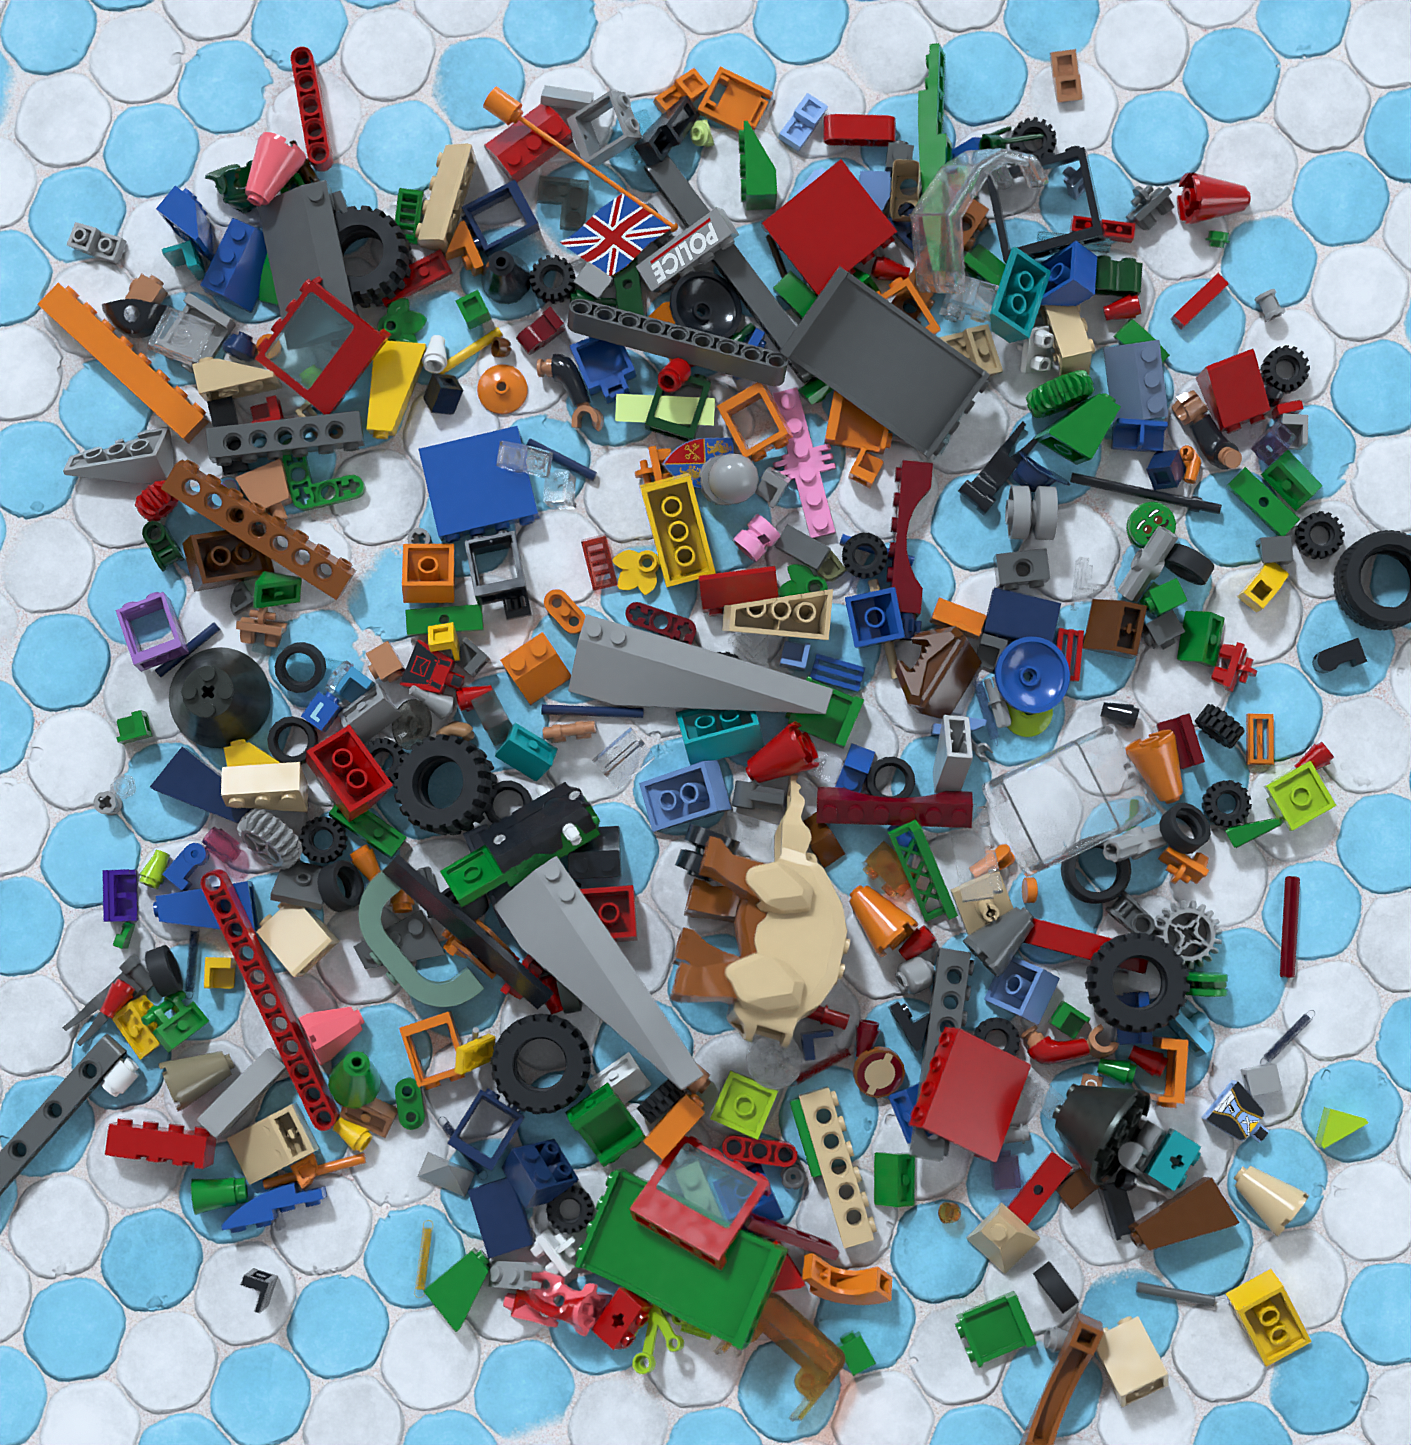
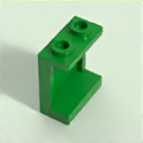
M807 676L806 681L831 688L822 683L814 681L811 677ZM833 689L826 714L787 712L785 718L789 719L787 725L797 721L802 725L798 728L800 731L807 732L809 735L844 748L864 699L857 696L852 697Z
M608 1082L565 1112L572 1127L580 1133L603 1167L616 1162L622 1154L636 1148L646 1138L638 1122Z
M1014 1291L956 1315L959 1321L955 1323L960 1338H966L969 1347L965 1348L970 1362H976L979 1368L984 1366L983 1363L1026 1345L1028 1348L1037 1344L1017 1294Z

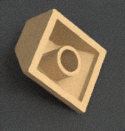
M1001 1202L966 1239L1006 1274L1040 1240V1237Z

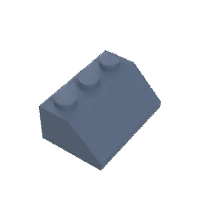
M1154 340L1103 348L1108 393L1116 400L1115 403L1121 406L1112 423L1117 418L1145 420L1168 416L1160 341Z

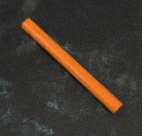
M361 1153L318 1165L316 1176L366 1163L365 1154ZM290 1172L264 1179L263 1186L267 1190L296 1182L297 1179L294 1173Z

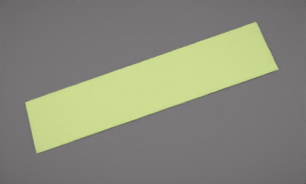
M616 394L615 421L645 423L654 395ZM661 396L654 417L676 424L691 425L700 397ZM706 398L698 425L714 426L715 398Z

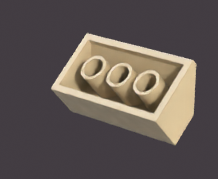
M471 144L445 145L443 153L440 152L436 162V167H439L436 176L431 178L429 190L432 192L430 199H426L424 202L422 214H425L423 223L418 224L415 234L420 247L434 251L441 249L442 253L446 254L458 227L462 206H464L477 162Z

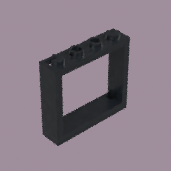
M1072 146L1065 149L1063 153L1056 155L1055 153H1047L1042 155L1041 159L1034 161L1029 159L1017 162L1016 166L1009 168L1005 166L992 169V173L985 174L1003 261L1006 264L1011 249L997 183L1076 161L1080 162L1093 227L1017 248L1031 258L1038 259L1056 254L1075 241L1086 246L1106 240L1089 157L1085 147Z

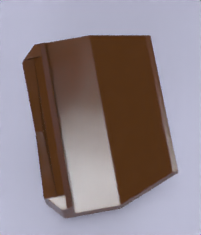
M956 626L919 632L911 638L912 644L920 645L921 653L916 664L911 669L903 661H897L896 676L908 704L916 713L943 719V715H951L981 667L982 662L967 637Z

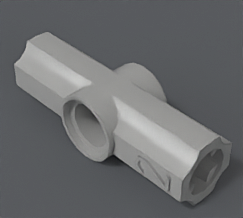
M1158 526L1144 549L1141 548L1135 554L1131 562V569L1117 589L1118 592L1125 598L1137 602L1150 581L1155 580L1161 573L1165 564V558L1178 540L1177 535L1164 527Z
M1159 824L1143 829L1141 826H1137L1121 836L1108 839L1103 843V854L1107 860H1112L1114 863L1130 857L1136 860L1152 850L1164 847L1167 843L1161 835Z

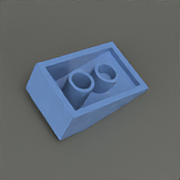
M718 760L703 761L639 783L652 832L731 810Z

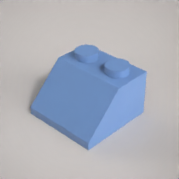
M1013 957L1004 973L999 977L994 976L984 1000L1039 1025L1060 978L1038 966Z

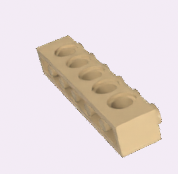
M827 1086L798 1095L844 1249L874 1240L872 1233L877 1232L873 1217H867L865 1207H869L865 1191L860 1192L857 1182L862 1181L858 1166L852 1167L850 1157L854 1156L850 1141L845 1142L842 1132L847 1131L843 1116L838 1117L835 1107L839 1106L836 1092H830ZM820 1109H828L831 1113L830 1119L825 1123H821L816 1119V1114ZM828 1134H835L838 1137V1143L833 1148H828L824 1145V1138ZM836 1159H841L846 1164L844 1171L840 1173H835L831 1169V1165ZM845 1184L853 1187V1193L848 1198H842L839 1195L840 1187ZM851 1210H857L861 1214L859 1221L856 1223H850L846 1220L847 1213Z

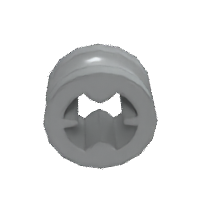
M414 528L409 532L407 541L408 544H413L415 542V535L422 536L424 534L426 538H423L424 544H431V537L425 529Z

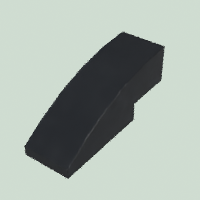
M687 95L683 96L662 114L642 135V139L634 145V148L647 167L662 162L672 147L681 144L699 118L700 114Z

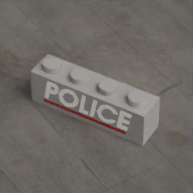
M716 207L638 264L636 268L651 292L666 293L674 287L673 283L676 280L694 272L693 268L701 263L703 265L711 261L715 257L714 253L719 249L725 250L735 243L734 238L739 233L725 211Z

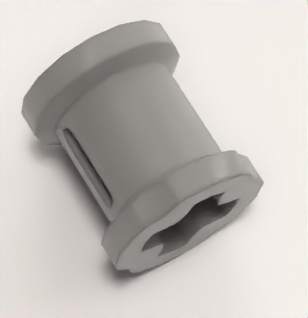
M1275 289L1268 290L1254 299L1256 303H1259L1265 315V322L1271 321L1286 312L1285 308H1281L1275 296Z
M108 791L98 793L93 801L94 808L101 814L115 815L122 808L120 796ZM105 799H110L111 808L106 807Z

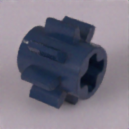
M901 612L905 638L898 640L912 641L911 638L921 632L922 621H916V614Z

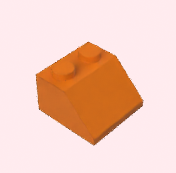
M403 544L402 593L404 603H455L454 544Z
M543 632L500 660L530 705L571 679L570 672Z

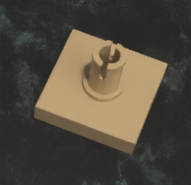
M998 870L950 890L967 935L1013 909Z

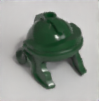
M253 160L248 161L244 167H240L238 164H231L205 175V179L211 180L216 184L215 188L223 197L224 203H228L243 214L252 211L256 207L247 200L248 196L245 194Z

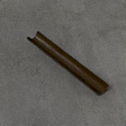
M768 234L765 236L780 276L783 278L788 274L776 242Z

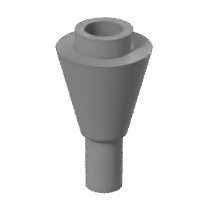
M414 685L409 690V695L421 700L439 719L449 717L452 714L455 706L453 697L429 691L426 692Z

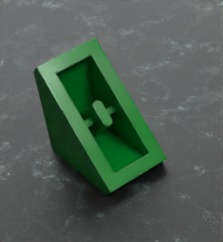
M264 571L255 582L253 607L257 609L299 603L302 578Z

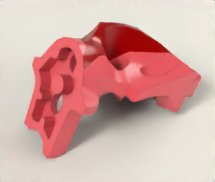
M543 1270V1272L532 1273L531 1278L532 1281L542 1283L541 1289H517L516 1294L507 1293L503 1306L512 1311V1317L540 1323L549 1327H558L556 1320L559 1319L573 1326L579 1335L587 1336L591 1327L595 1325L607 1307L612 1295L597 1292L598 1285L594 1283L585 1284L581 1291L573 1290L565 1285V1277ZM544 1280L550 1283L548 1289L543 1287ZM562 1295L564 1303L561 1306H556L554 1303L555 1298Z

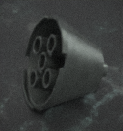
M223 647L206 649L191 656L177 670L169 690L170 712L179 730L193 742L208 748L229 747L232 741L242 739L248 741L265 723L270 711V684L259 664L245 653Z
M1072 1084L1067 1091V1099L1064 1104H1059L1053 1112L1052 1118L1056 1120L1055 1130L1091 1182L1100 1186L1104 1183L1101 1180L1105 1176L1110 1179L1122 1165L1118 1159L1120 1147L1127 1142H1134L1142 1130L1138 1125L1142 1115L1145 1117L1148 1115L1151 1096L1144 1090Z

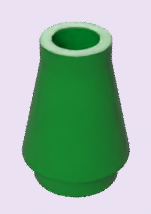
M1100 1058L1097 1073L1124 1086L1125 1083L1132 1085L1137 1065L1132 1064L1129 1060Z

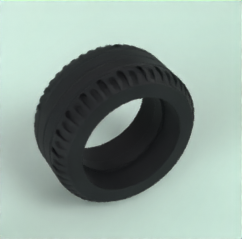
M1090 836L1080 839L1069 847L1062 859L1061 876L1063 883L1070 894L1082 902L1090 904L1110 902L1119 897L1128 886L1131 878V862L1129 858L1115 862L1117 868L1115 881L1104 891H1089L1076 878L1075 864L1079 855L1090 848L1104 850L1103 843L1110 839L1108 837Z

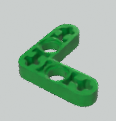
M292 438L285 440L282 445L289 444ZM283 455L282 460L291 499L299 510L309 511L360 498L365 492L363 480L356 475H347L313 484L307 456L296 457L298 461L303 460V462L294 463L291 455ZM297 468H302L305 471V477L301 481H294L292 479V472ZM351 481L358 485L360 484V487L356 488L355 493H352L349 489L343 490L344 496L342 497L341 491L337 484L341 483L342 488L349 487ZM308 484V487H303L304 493L310 496V499H307V504L303 505L301 501H298L301 498L300 489L294 490V487H302ZM327 486L335 488V496L329 500L322 497V490Z

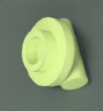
M696 121L690 132L692 142L696 146H713L714 140L708 121Z

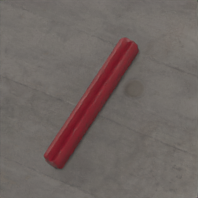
M1287 876L1285 878L1280 976L1283 978L1295 977L1300 878L1297 876Z

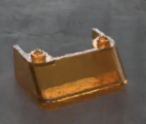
M770 1293L750 1343L756 1341L764 1333L801 1366L795 1375L794 1385L796 1390L805 1398L789 1419L792 1422L802 1421L843 1368L845 1355L835 1343L779 1294ZM722 1340L713 1352L716 1355L725 1353L732 1344Z

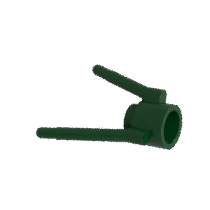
M1011 126L992 133L982 134L979 150L982 155L987 156V161H996L1015 166L1016 163L1014 161L997 156L1005 150L1006 144L1042 139L1043 134L1003 139L999 135L1011 131Z

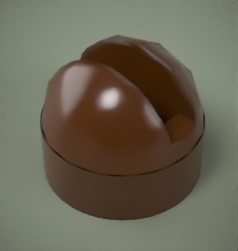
M495 337L491 343L493 357L503 358L509 356L512 351L510 347L511 342L503 337Z

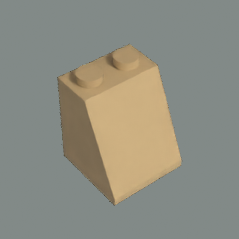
M281 902L277 906L280 909L273 916L271 914L267 915L259 923L261 928L257 931V934L293 977H303L340 940L310 908Z
M1131 1316L1123 1318L1117 1323L1118 1326L1110 1330L1107 1327L1103 1328V1336L1095 1351L1121 1407L1169 1385L1168 1372L1138 1316L1133 1319Z

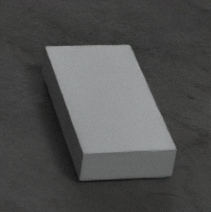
M545 85L541 94L540 104L581 110L593 102L594 92Z

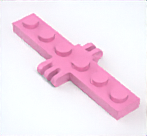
M797 387L773 393V399L794 436L788 440L789 443L786 445L788 454L782 455V460L774 462L773 467L774 469L784 467L785 470L779 472L795 480L809 536L816 539L835 534L820 473L836 469L835 463L826 465L824 463L834 459L833 454L822 455V452L830 450L831 446L830 444L813 447Z

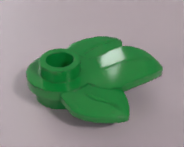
M400 298L388 306L387 315L380 318L377 330L379 332L384 328L391 334L388 340L417 343L414 334L425 326L427 319L419 312L409 311L408 298ZM386 323H393L395 329L392 331L388 330Z
M792 564L787 567L791 580L784 583L778 589V595L785 597L810 593V587L813 584L818 585L820 591L828 590V585L822 577L814 576L809 567Z

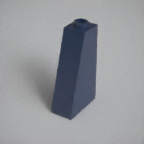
M185 747L179 749L150 786V788L238 824L246 813L251 809L254 810V808L227 807L221 796L222 775Z

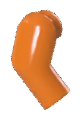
M1185 445L1179 451L1183 464L1186 467L1183 480L1186 483L1195 484L1201 467V459L1191 446Z

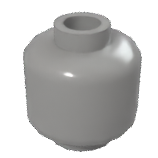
M917 956L898 966L895 980L903 992L916 994L933 984L935 970L930 961H925L922 957Z

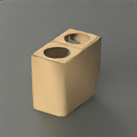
M898 159L893 163L890 215L893 221L919 222L922 185L921 168L918 161ZM913 179L916 181L918 188L913 195H904L901 192L900 185L904 180ZM903 203H911L915 206L916 212L915 214H909V216L900 217L898 209Z

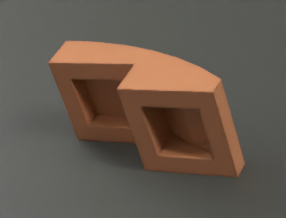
M1076 49L1051 52L1050 61L1057 103L1082 100L1080 74H1078Z

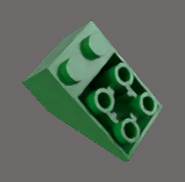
M744 121V128L739 130L738 138L740 178H745L741 179V202H746V210L776 209V168L749 122Z

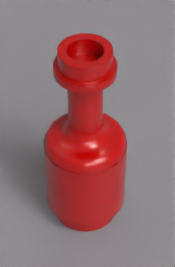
M682 358L672 359L658 374L660 388L666 392L677 391L689 379L691 375L690 367L695 365L688 364Z

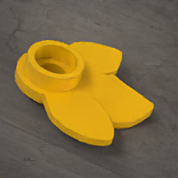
M625 550L612 559V562L622 569L618 578V588L620 590H632L639 587L640 591L647 595L655 588L657 584L656 572L660 566L656 553L650 550H644L640 553L633 550ZM645 559L652 561V565L649 568H645L642 565Z

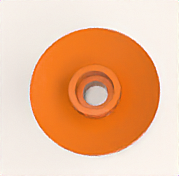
M500 364L490 367L482 374L478 382L477 392L482 405L486 409L496 414H509L523 405L527 397L528 387L525 377L518 369L510 365ZM500 383H504L506 385V389L504 391H499L497 389V386Z

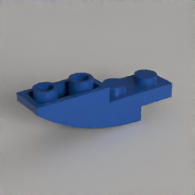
M296 1181L271 1189L255 1197L235 1211L221 1225L222 1230L230 1229L231 1233L245 1231L246 1225L256 1224V1228L272 1225L271 1220L278 1218L277 1208L280 1209V1212L295 1210L296 1204L305 1203L306 1207L321 1204V1199L327 1197L326 1187L300 1191L299 1183Z

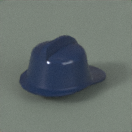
M1019 451L1022 459L1012 477L1021 486H1029L1030 491L1035 492L1038 486H1051L1056 481L1064 485H1071L1070 482L1060 475L1041 466L1030 456Z

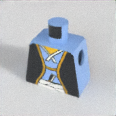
M1231 1080L1201 1117L1203 1120L1240 1141L1245 1140L1250 1135L1260 1143L1269 1132L1259 1123L1265 1112L1246 1089L1235 1080Z

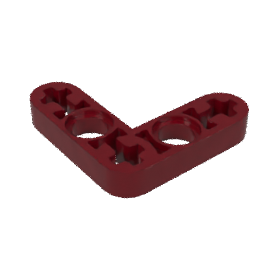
M633 602L626 608V619L631 625L670 639L676 638L679 640L681 631L678 630V627L688 624L689 630L692 633L685 635L684 642H689L688 644L690 645L693 644L696 626L690 619L641 602ZM638 607L641 608V613L647 616L648 611H652L649 625L644 624L646 619L638 617L637 621L633 620V615L630 614V611H635ZM659 615L665 616L668 619V625L664 629L656 628L653 624L655 617Z

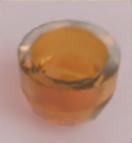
M953 1202L942 1203L938 1209L939 1219L943 1223L957 1222L961 1217L960 1207Z

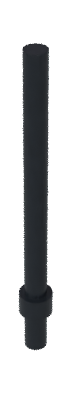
M1073 472L1070 478L1071 483L1187 507L1189 511L1198 513L1201 510L1220 514L1221 504L1203 501L1201 497L1197 496L1189 498Z

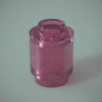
M213 827L202 840L205 849L224 864L228 861L234 862L242 851L239 849L241 843L222 828L217 829Z

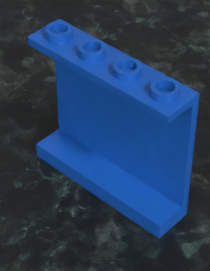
M518 426L418 449L438 537L441 541L445 540L446 543H452L461 540L460 536L469 534L471 537L484 535L486 530L494 528L495 531L507 530L511 524L529 525L535 522L534 519L540 518Z

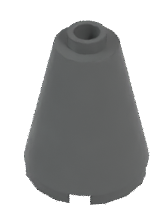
M1015 907L996 920L966 936L963 943L975 957L977 956L983 962L982 964L992 974L999 977L1004 973L1034 927L1032 923L1034 917L1024 907L1021 910Z

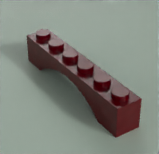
M903 460L900 467L895 469L894 482H898L899 485L898 492L893 494L892 507H897L896 517L891 518L890 532H895L894 542L889 543L888 557H893L892 567H887L886 582H890V588H896L900 613H913L918 617L921 614L923 588L917 581L909 563L907 531L914 509L931 489L933 463Z
M818 787L816 823L902 826L916 820L923 827L972 828L973 797L972 792L944 791L921 797L891 798L866 795L842 787Z

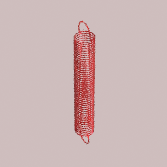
M848 1048L841 1054L832 1055L827 1061L818 1062L815 1066L812 1065L810 1070L807 1069L796 1077L794 1076L793 1078L797 1081L796 1085L798 1083L801 1084L808 1077L811 1078L813 1075H817V1072L820 1073L823 1069L826 1070L832 1064L835 1065L838 1061L841 1062L850 1054L849 1050H847Z

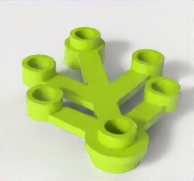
M653 1303V1307L649 1312L650 1317L643 1325L645 1326L648 1323L642 1353L636 1354L632 1362L634 1370L639 1374H648L655 1369L656 1360L653 1352L658 1328H660L666 1339L668 1350L675 1352L682 1350L684 1347L683 1338L675 1334L662 1308ZM671 1316L675 1325L687 1324L683 1320L680 1322L676 1316ZM674 1338L678 1342V1346L676 1348L672 1344ZM646 1358L649 1361L648 1367H646L644 1364V1360Z

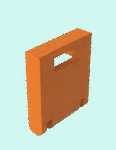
M720 66L697 111L700 115L739 133V130H743L744 121H748L752 129L755 130L769 104V101L761 97L771 99L773 92ZM718 84H721L727 88L716 107V103L710 99Z

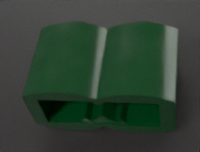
M1097 256L1095 295L1124 297L1128 294L1131 296L1137 294L1139 296L1141 293L1143 263L1136 262L1135 258H1122L1121 261L1111 260L1110 256Z

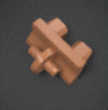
M268 607L259 608V611L250 610L249 617L242 616L241 620L236 622V629L240 630V641L242 643H255L257 632L265 633L264 645L278 647L282 634L287 631V623L275 621L276 613L268 612Z

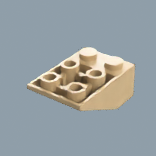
M297 1102L227 1138L249 1185L320 1149Z

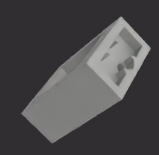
M610 90L567 118L581 159L592 166L603 164L642 139L639 123L634 117L630 99L625 92ZM614 108L623 136L601 149L591 121Z

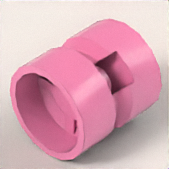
M756 514L747 524V530L742 529L733 539L735 545L754 562H757L766 553V546L771 547L781 536L759 514Z

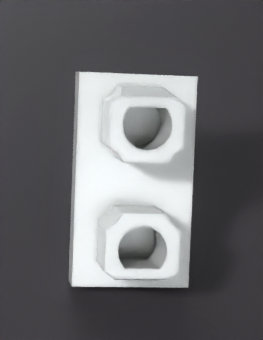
M1049 326L1033 327L1030 338L1024 339V342L1017 343L1016 348L1023 351L1020 372L1035 373L1050 370L1051 360L1046 355L1047 348H1051L1053 345L1054 335L1049 333Z
M550 1226L535 1239L536 1242L530 1248L531 1252L538 1259L544 1254L548 1255L551 1259V1262L545 1267L548 1272L566 1276L575 1267L576 1261L572 1256L576 1252L570 1246L575 1241V1238L571 1236L566 1240L561 1233L556 1235Z

